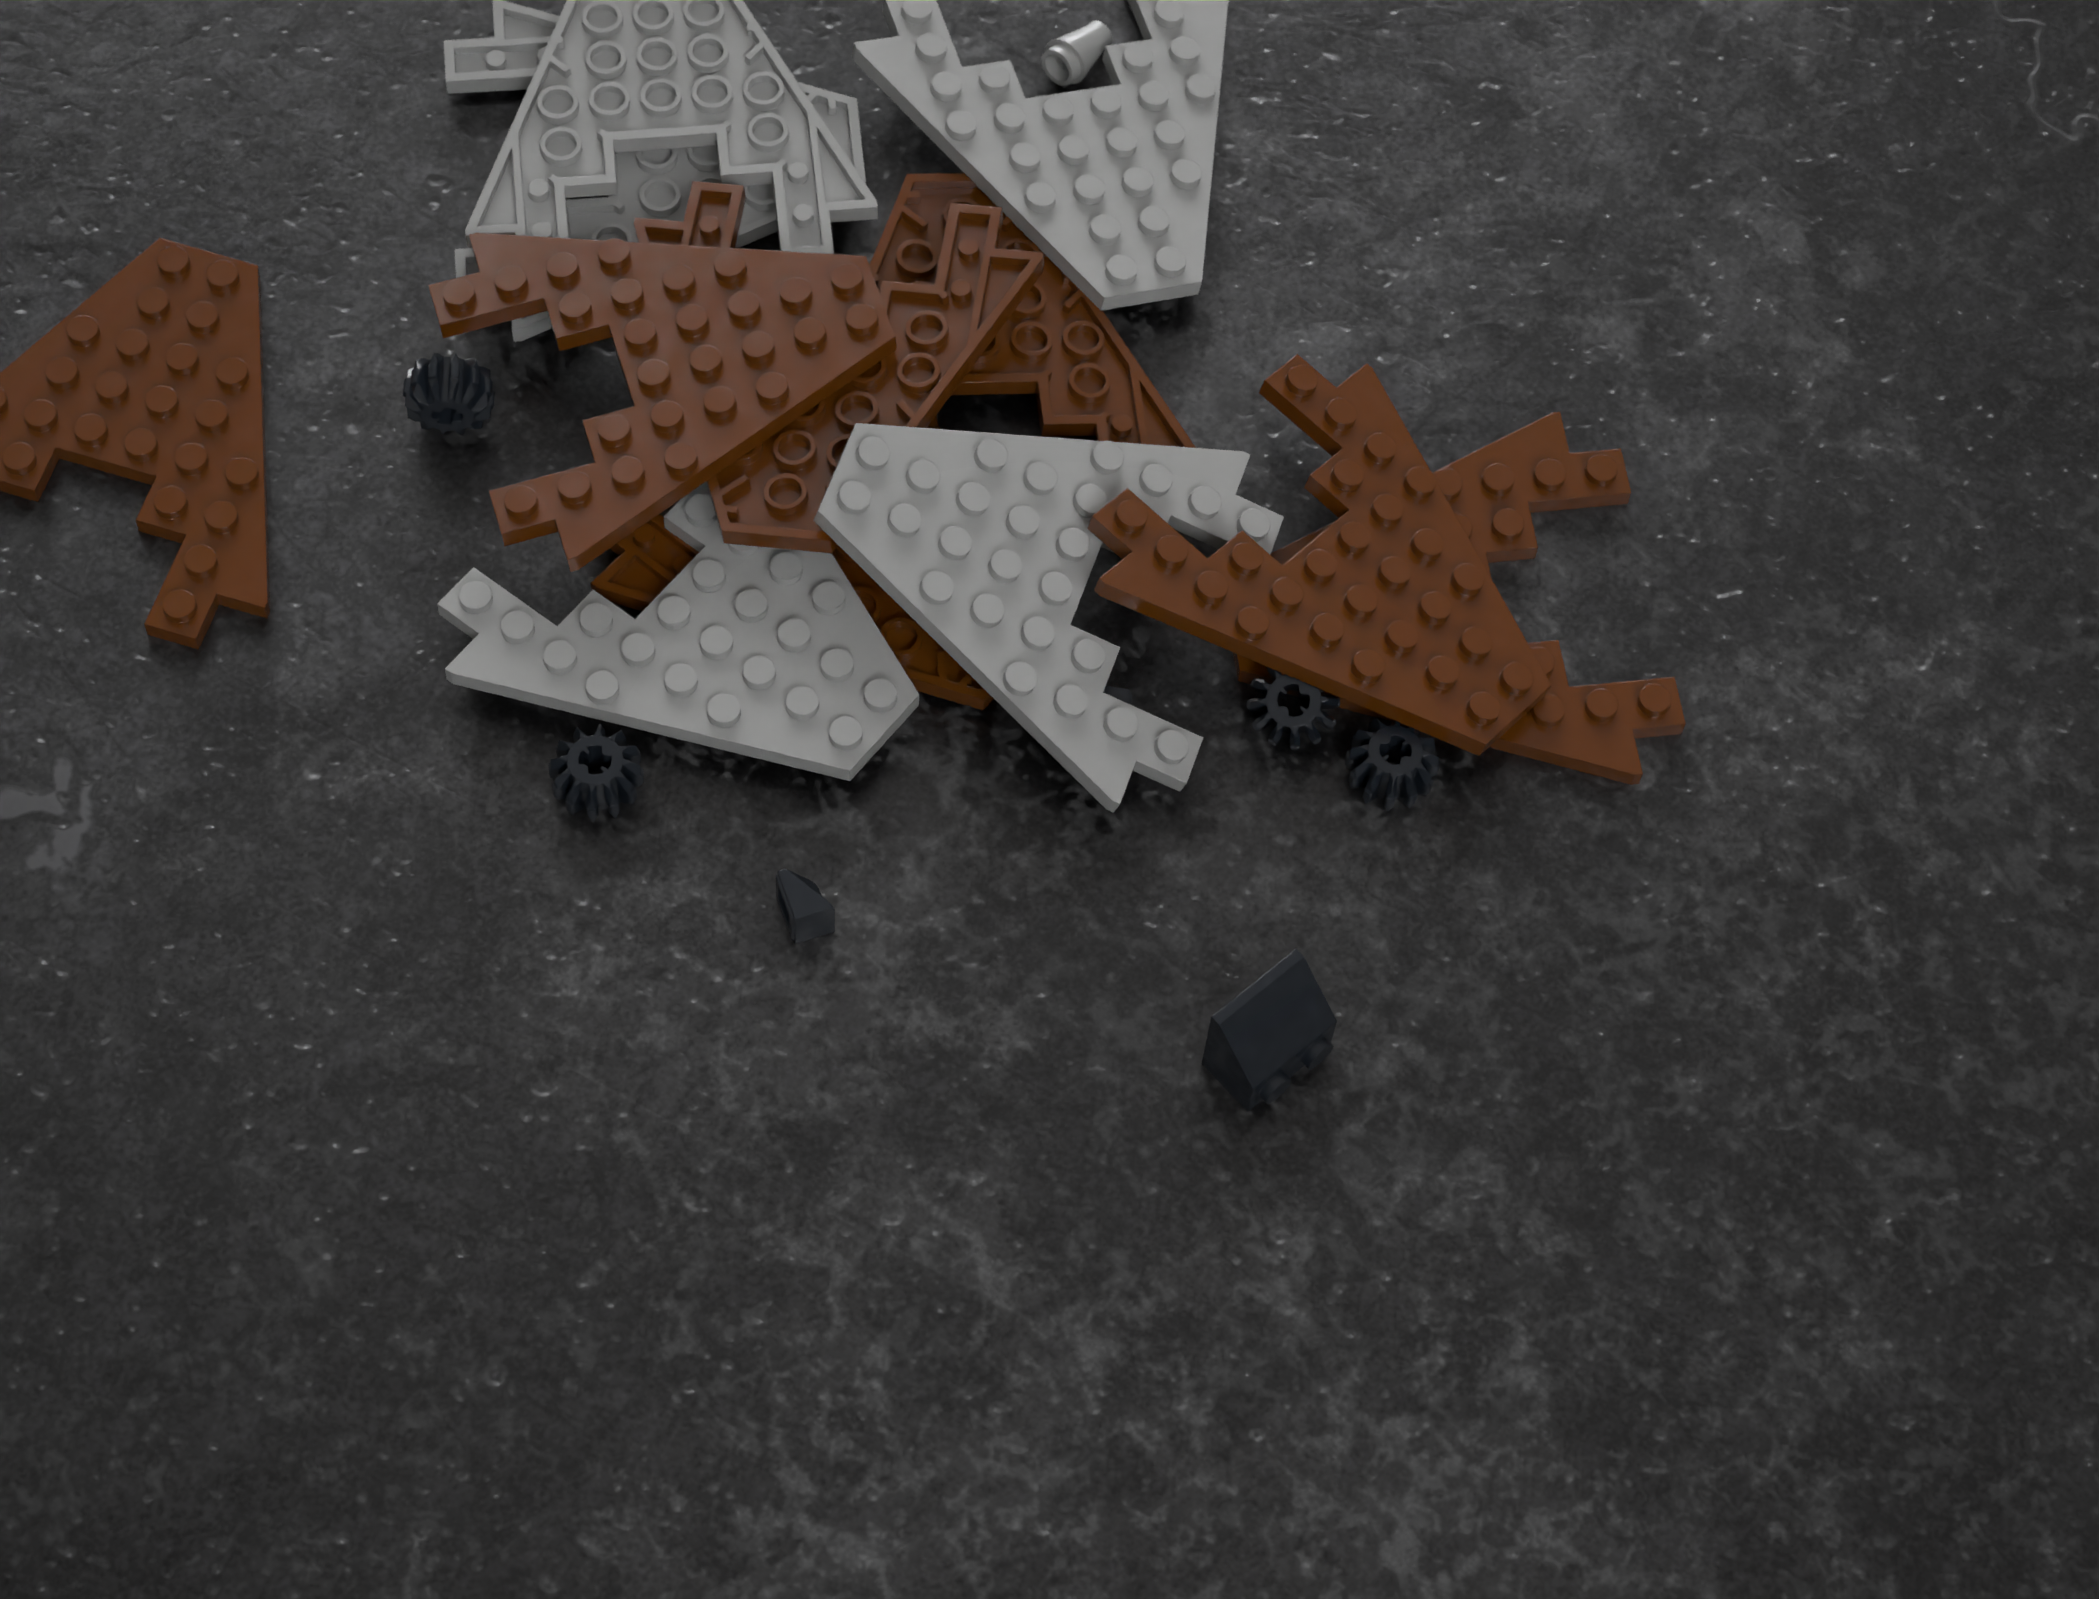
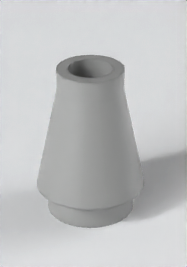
M1095 20L1083 28L1051 40L1047 44L1041 58L1042 67L1046 75L1054 83L1061 86L1080 83L1103 53L1105 46L1112 44L1110 30L1104 23Z

